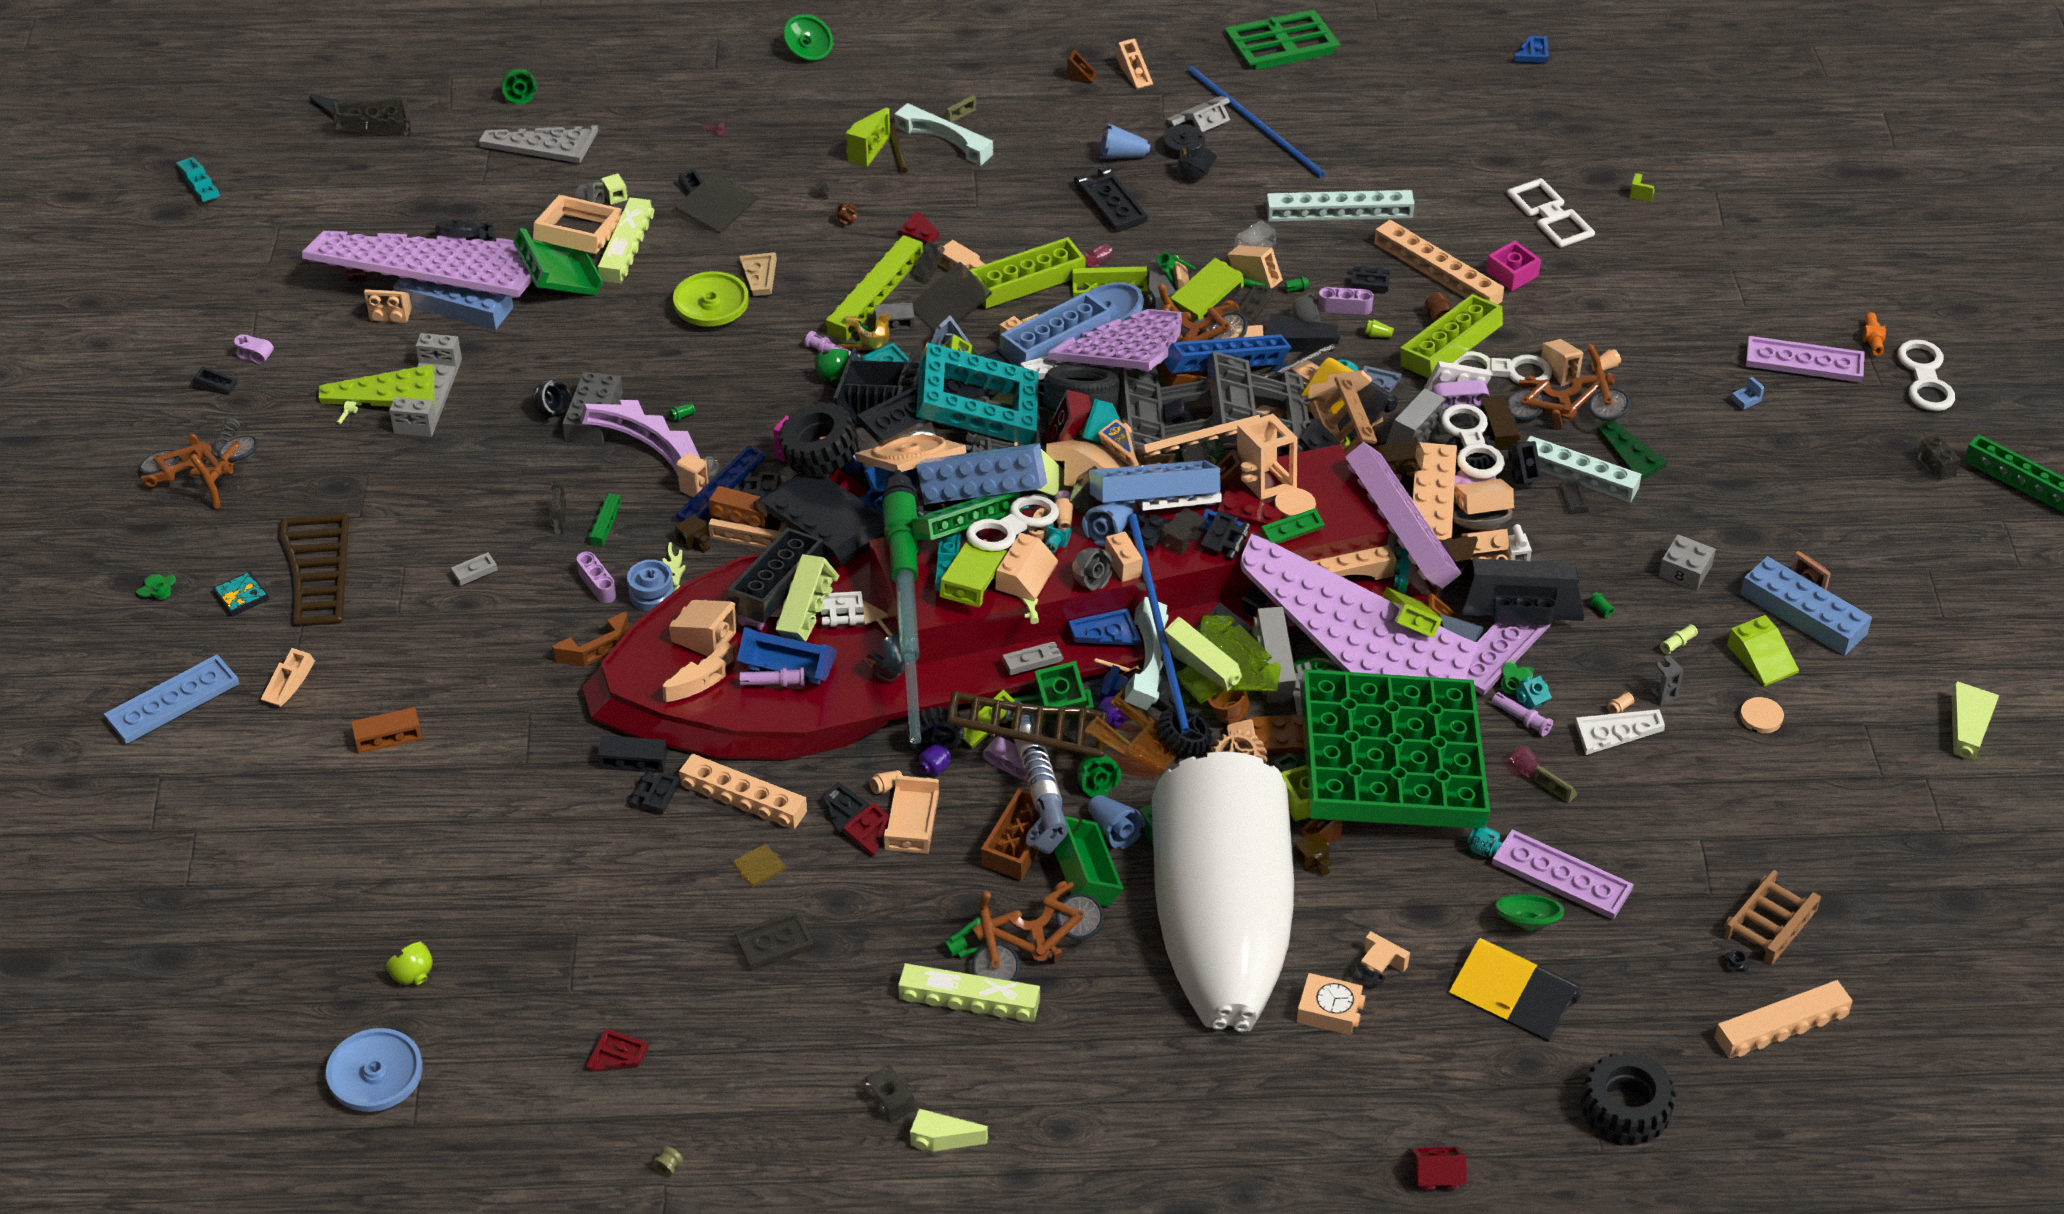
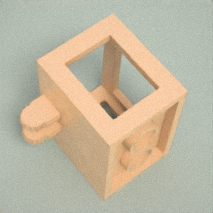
M1274 414L1238 424L1237 455L1242 462L1241 480L1261 500L1297 489V437ZM1277 431H1278L1283 437L1277 438ZM1290 443L1288 473L1277 462V447ZM1271 471L1283 484L1265 490V472Z

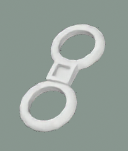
M1910 340L1903 343L1898 349V359L1901 364L1914 371L1916 381L1909 387V397L1912 402L1928 411H1943L1951 407L1955 401V393L1951 386L1938 380L1935 372L1943 363L1941 350L1933 343L1924 340ZM1914 348L1924 349L1932 353L1935 360L1927 364L1916 363L1907 357L1906 352ZM1922 387H1935L1943 391L1947 398L1942 402H1928L1922 399L1917 391Z
M1468 351L1453 362V364H1459L1464 360L1479 361L1486 366V370H1491L1492 376L1509 377L1517 384H1519V380H1524L1525 377L1520 376L1515 371V368L1524 363L1535 364L1543 369L1544 374L1535 378L1536 380H1550L1552 376L1550 364L1545 359L1534 355H1520L1512 360L1502 358L1490 359L1480 352Z
M1457 404L1446 409L1441 416V424L1446 432L1461 438L1464 446L1457 456L1460 469L1467 475L1475 478H1490L1500 473L1504 467V457L1499 450L1485 444L1482 433L1485 431L1488 423L1483 411L1468 404ZM1457 413H1468L1476 417L1479 424L1472 429H1460L1452 425L1449 419ZM1473 453H1485L1493 457L1496 464L1486 470L1476 469L1468 465L1466 457Z
M1036 495L1024 496L1011 504L1010 515L1001 520L983 519L976 521L968 527L966 536L969 543L978 549L991 552L1001 551L1009 548L1015 542L1016 535L1026 530L1027 526L1044 527L1052 524L1058 518L1059 509L1048 498ZM1034 504L1047 508L1050 513L1042 518H1031L1019 512V509L1023 506ZM993 528L1003 531L1007 537L998 542H987L979 539L975 533L982 529Z

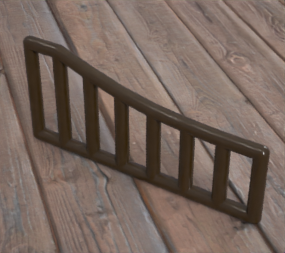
M348 514L282 518L280 521L279 537L290 562L293 576V624L295 626L340 623L343 620L349 531ZM341 522L340 528L288 532V526ZM340 536V542L292 546L289 541L292 539ZM339 550L338 557L297 559L295 553ZM338 565V571L300 574L299 567ZM337 579L336 586L302 588V582ZM336 594V600L302 603V596ZM335 608V615L301 617L302 611Z
M953 691L950 697L947 722L951 725L1102 758L1105 753L1108 715L1106 712L1085 707L1020 704ZM959 701L971 703L969 719L956 717ZM980 705L992 707L990 724L978 722ZM1001 709L1014 711L1012 729L999 726ZM1022 712L1035 714L1033 734L1020 731ZM1044 714L1056 715L1054 739L1041 736ZM1065 715L1078 716L1075 743L1062 741ZM1086 717L1099 719L1096 748L1084 746Z

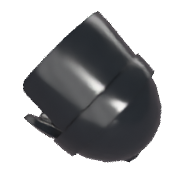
M1189 146L1182 148L1177 164L1180 177L1189 181H1197L1207 176L1217 155L1207 148H1202L1194 159L1192 158Z
M550 380L542 382L534 388L532 404L537 412L542 415L551 416L568 411L572 396L567 389L566 383Z
M895 633L882 640L881 644L886 658L877 653L868 654V657L865 658L874 673L889 682L903 675L908 664L907 656L909 655L904 648L899 633Z

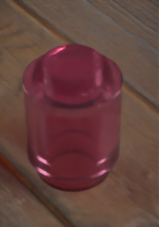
M1107 243L1099 244L1087 251V264L1096 268L1110 260L1113 256L1111 246Z
M1526 745L1518 746L1513 750L1511 760L1519 771L1527 777H1533L1536 766H1540L1538 758L1529 746Z

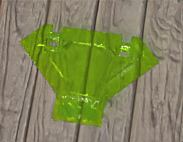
M1203 615L1199 633L1239 665L1242 678L1230 690L1277 691L1281 665L1277 661L1270 664L1268 661L1272 656L1241 625L1233 627L1232 624L1235 620L1230 615ZM1186 666L1176 674L1177 680L1201 704L1207 701L1208 697H1212L1219 691L1225 690L1190 666Z

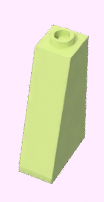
M1041 449L1047 484L1041 489L1029 491L1041 492L1054 499L1057 492L1065 490L1070 492L1074 499L1078 486L1064 485V469Z
M1179 616L1164 630L1174 657L1225 690L1229 691L1242 678L1239 665Z
M1957 681L1952 695L1953 752L1955 755L1975 761L1999 695Z

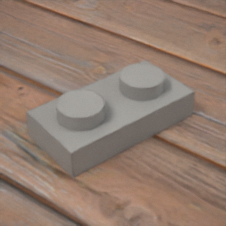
M488 552L451 567L452 574L460 586L498 570L497 564Z

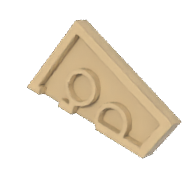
M775 252L739 256L753 296L772 294L777 260Z

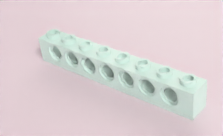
M1412 190L1267 193L1266 208L1268 221L1413 218L1414 199Z

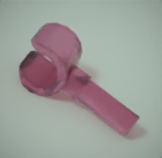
M720 122L718 126H703L705 130L716 131L718 136L723 137L727 133L726 125L723 122Z

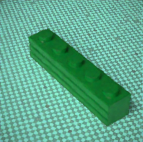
M608 493L607 497L604 498L603 507H600V514L597 515L596 523L593 524L592 533H589V540L592 546H604L621 505L620 495Z

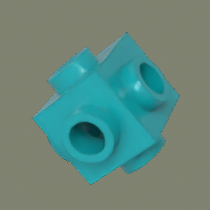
M1532 676L1523 679L1520 681L1521 685L1516 689L1518 700L1528 710L1538 708L1552 699L1548 685L1541 676L1534 679Z

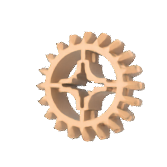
M1240 729L1237 734L1230 730V736L1227 737L1225 734H1222L1223 740H1216L1217 747H1211L1212 752L1229 751L1244 753L1263 759V763L1267 762V757L1265 756L1267 751L1264 748L1263 742L1259 740L1257 735L1254 734L1252 736L1248 730L1245 734ZM1240 745H1244V746H1248V747H1250V748H1252V749H1249V750H1248V748L1241 749V748H1239V746H1240Z

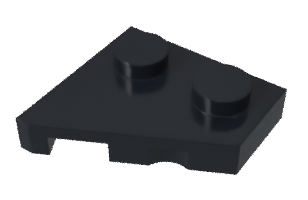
M1316 417L1298 444L1304 451L1339 445L1340 442Z
M839 782L823 796L841 837L844 835L842 832L843 827L869 806L868 802Z

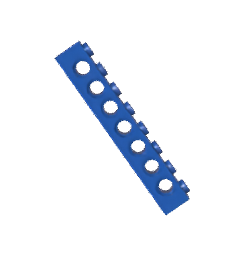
M1281 334L1172 342L1168 348V357L1163 362L1171 373L1208 370L1207 361L1212 352L1215 351L1248 360L1250 367L1276 365L1283 362L1292 347Z

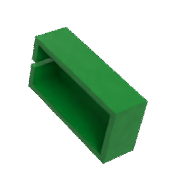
M1064 816L1068 827V834L1054 850L1067 884L1070 882L1074 884V888L1070 890L1071 895L1078 893L1087 894L1095 898L1100 905L1110 906L1123 891V886L1098 823L1082 819L1079 822L1077 818ZM1084 898L1073 899L1077 901L1092 903L1091 901Z

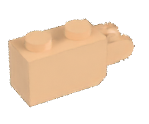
M954 240L938 250V265L961 279L969 278L970 269L985 265L980 261L979 255Z

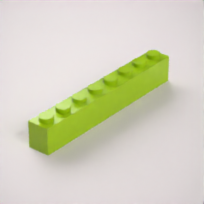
M904 235L899 241H896L890 251L885 253L881 261L877 262L871 272L867 273L861 283L857 284L852 293L848 294L832 315L827 317V334L847 342L857 331V327L846 326V316H857L863 324L875 311V305H880L923 257L922 242Z

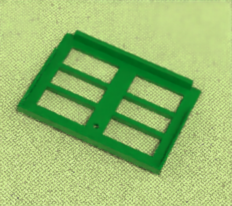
M1315 10L1275 18L1270 17V19L1225 28V34L1240 56L1250 66L1255 65V70L1334 54V48L1341 47ZM1310 18L1313 21L1312 23L1283 28L1280 23ZM1266 26L1270 29L1268 32L1240 37L1237 33ZM1315 27L1319 29L1318 32L1289 37L1287 34ZM1275 36V38L1277 39L1274 41L1246 46V44L1244 43L1247 41ZM1324 36L1327 40V43L1297 48L1293 43ZM1281 45L1285 50L1259 57H1254L1251 53L1253 50Z

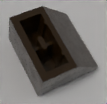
M1462 536L1458 539L1447 538L1441 544L1458 569L1461 570L1472 559L1478 538L1477 536Z

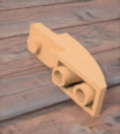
M725 642L721 647L716 648L709 657L703 659L699 665L691 661L688 665L682 667L676 675L662 685L663 700L670 702L692 696L726 676L725 667L734 660L733 645Z

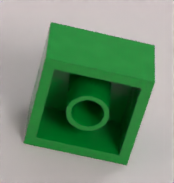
M1076 661L1034 672V683L1041 706L1086 708L1087 697ZM1044 714L1045 718L1056 716Z

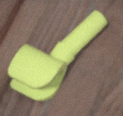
M345 402L343 414L338 419L337 424L341 425L349 413H357L358 407L355 406L356 402Z

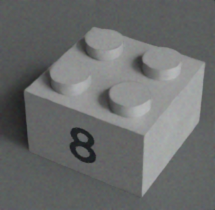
M1677 535L1662 559L1659 577L1697 591L1712 567L1716 549Z

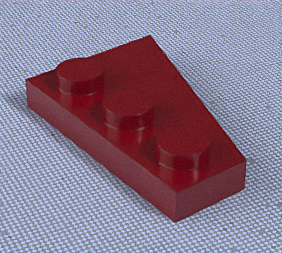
M1230 484L1218 508L1221 512L1237 517V521L1247 522L1260 528L1282 518L1281 511Z

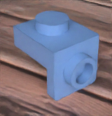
M1751 377L1748 379L1746 387L1732 393L1731 399L1744 410L1762 401L1764 386Z

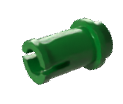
M1300 276L1299 279L1284 281V285H1287L1285 286L1287 293L1301 289L1305 291L1306 288H1309L1307 277Z
M691 402L679 407L674 406L669 410V415L673 421H680L683 417L695 414V407Z
M1596 592L1589 598L1590 605L1596 607L1604 617H1610L1614 613L1615 608L1604 599L1602 593Z

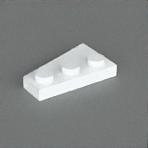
M1438 361L1424 388L1432 391L1433 386L1438 383L1483 380L1487 385L1492 377L1491 370Z

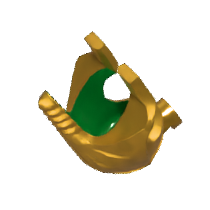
M880 314L873 327L864 326L857 316H846V326L857 327L861 340L858 342L840 343L839 346L851 350L852 348H857V350L870 351L884 347L890 336L889 320L891 315Z

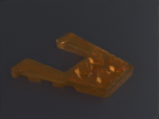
M1122 688L1112 699L1111 703L1143 728L1136 738L1130 743L1098 716L1092 720L1084 731L1161 775L1177 755L1174 751L1170 752L1168 747H1164L1163 741L1158 740L1157 728L1153 725L1155 721L1150 716L1147 718L1139 710L1140 707L1124 701L1125 688Z

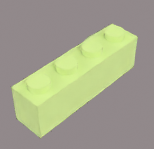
M802 554L800 561L797 563L794 579L790 583L787 599L783 602V610L776 623V630L782 637L807 641L817 621L816 613L822 611L825 596H830L833 590L830 587L832 582H837L839 578L838 573L824 557Z

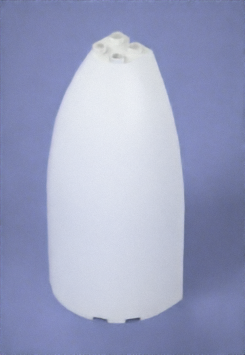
M1237 752L1207 753V757L1199 759L1195 757L1187 758L1179 762V766L1175 769H1168L1159 779L1153 793L1152 820L1157 909L1166 951L1176 977L1205 1027L1224 1029L1227 1025H1231L1240 1032L1251 1031L1264 1010L1277 982L1289 946L1294 906V874L1287 783L1282 778V773L1275 766L1264 764L1263 759Z

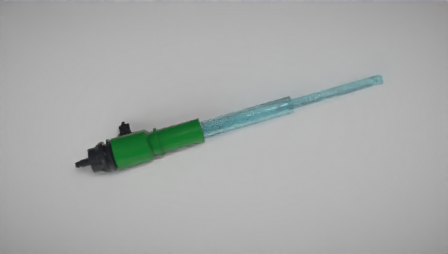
M895 470V475L887 479L885 488L882 491L884 534L890 547L891 578L896 583L900 658L905 661L910 742L918 744L921 742L916 675L919 641L915 581L918 578L917 553L919 548L918 540L914 538L911 519L932 512L923 511V506H916L918 497L915 487L912 486L911 479L902 475L901 470Z

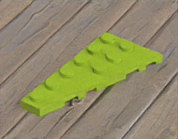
M433 364L319 386V400L321 404L343 405L345 402L351 401L356 402V405H362L363 402L371 403V406H391L394 398L398 397L433 401L435 408V369Z

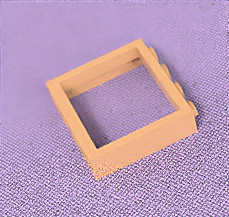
M559 195L534 222L533 240L597 254L613 235L621 218L622 209ZM564 214L603 223L594 234L555 225Z

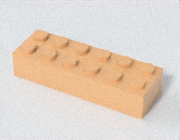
M1419 442L1425 453L1422 470L1414 472L1412 501L1439 541L1442 542L1452 537L1457 446Z

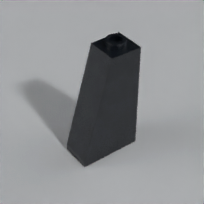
M1272 313L1264 336L1281 334L1292 347L1289 352H1333L1335 344L1338 345L1340 341V334L1337 333L1338 325L1317 321L1307 322L1298 318Z

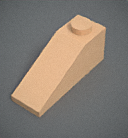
M1131 39L1119 42L1115 50L1120 67L1136 90L1152 86V80L1136 40Z

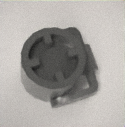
M591 181L587 186L580 185L576 190L574 198L603 204L605 202L604 183Z

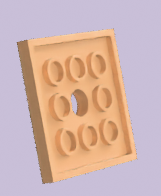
M919 434L897 438L883 446L877 445L874 448L857 452L855 457L858 462L893 472L895 470L904 472L917 468L916 464L923 459L966 453V447L963 444L945 440L943 437Z

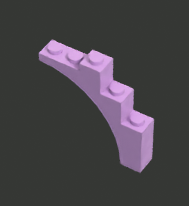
M619 400L618 405H584L580 417L582 424L612 428L642 440L664 456L672 465L677 475V462L680 458H683L687 453L694 454L697 458L699 457L688 431H669L664 417L644 415L638 400Z

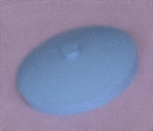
M1117 282L1105 284L1087 292L1112 310L1111 321L1121 319L1122 323L1125 320H1129V315L1141 312L1144 306L1141 290L1130 283Z
M368 1029L348 1037L335 1048L327 1063L326 1078L332 1095L344 1106L358 1111H379L397 1105L415 1090L422 1076L423 1064L417 1045L407 1035L392 1029Z

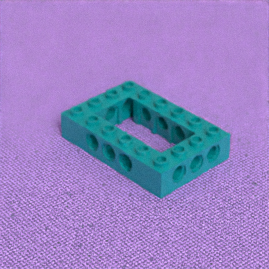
M927 342L920 356L916 417L1029 445L1037 431L1039 372ZM944 378L962 381L964 384L969 383L981 386L983 389H993L1000 391L1002 394H1010L1014 390L1013 410L943 392Z

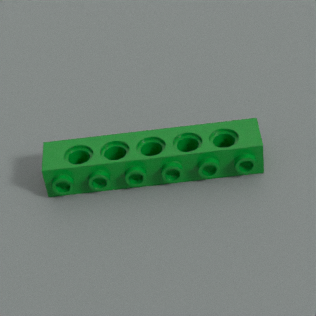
M1979 434L1968 445L1964 459L1965 463L2064 513V477Z
M1020 492L978 497L913 518L911 520L914 538L917 540H934L968 529L970 525L979 520L998 519L1010 515L1011 504L1018 498H1021Z

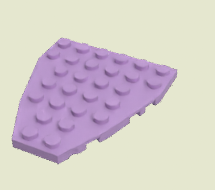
M1147 309L1129 315V320H1125L1122 323L1121 319L1110 321L1095 327V331L1081 333L1082 338L1075 340L1074 337L1066 339L1048 352V359L1056 360L1058 363H1087L1090 366L1106 365L1108 368L1123 367L1126 370L1135 368L1141 371H1150L1168 357V348L1172 342L1177 341L1181 331V312Z

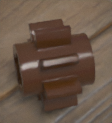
M841 203L835 211V215L838 216L836 221L842 225H847V223L851 225L858 215L855 212L856 207L851 203H846L845 205Z

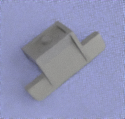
M1216 97L1167 119L1168 124L1175 126L1192 119L1196 128L1204 133L1230 121L1223 106L1230 101L1227 97Z

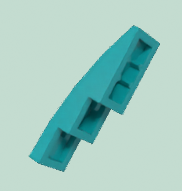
M194 157L176 162L177 167L189 186L203 202L220 196L218 189L212 184L211 178L205 173L204 167Z

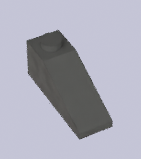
M1152 259L1149 291L1146 299L1148 305L1152 306L1154 310H1162L1164 303L1161 300L1158 285L1161 283L1165 284L1169 298L1176 291L1157 261Z

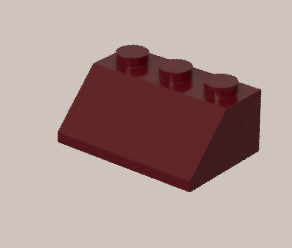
M1066 390L1045 431L1046 444L1077 439V434L1079 430L1083 429L1087 415H1090L1092 409L1089 395Z

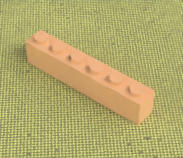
M1838 980L1719 1023L1714 1038L1729 1059L1735 1056H1743L1754 1049H1762L1770 1043L1784 1041L1789 1036L1797 1033L1803 1034L1813 1027L1824 1026L1829 1021L1845 1018L1849 1014L1853 1000Z

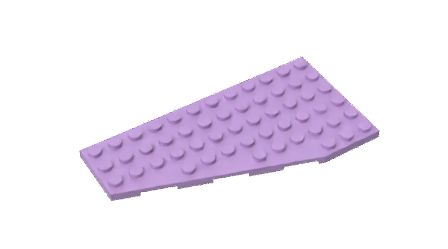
M323 231L302 251V259H308L310 262H325L328 265H341L348 269L358 268L363 269L365 272L375 271L381 272L383 275H398L400 278H414L422 282L431 281L438 285L448 284L453 285L455 288H471L473 291L482 290L490 294H504L511 298L519 297L533 281L513 244L514 241L496 238L495 242L481 239L466 240V238L437 236V239H425L423 237L407 238V234L378 233L377 237L362 234L347 235V232Z

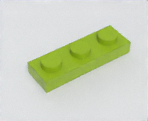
M1004 690L994 698L1008 702L1015 701ZM985 706L979 711L978 722L990 724L992 707ZM1001 709L999 724L1006 719L1007 710ZM964 728L965 733L962 740L973 749L989 733Z

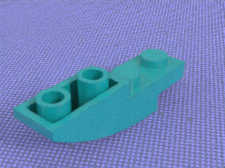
M952 533L940 537L935 591H940L942 577L960 552L961 533Z

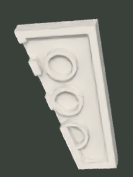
M1213 493V496L1194 494L1192 498L1174 496V499L1171 500L1159 497L1155 498L1154 501H1143L1142 499H1137L1142 510L1195 506L1198 504L1215 505L1216 502H1221V493Z
M1659 709L1577 717L1575 721L1586 755L1662 732L1665 727Z

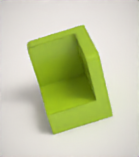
M1635 173L1630 198L1651 202L1654 186L1641 184L1642 174Z

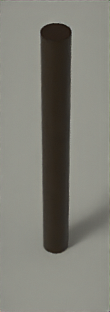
M891 124L890 135L901 173H906L907 166L895 125Z

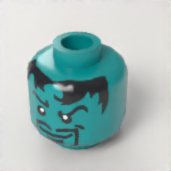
M1488 827L1474 828L1467 842L1470 844L1472 852L1484 858L1491 857L1493 853L1496 854L1502 845V842L1499 841L1500 834Z

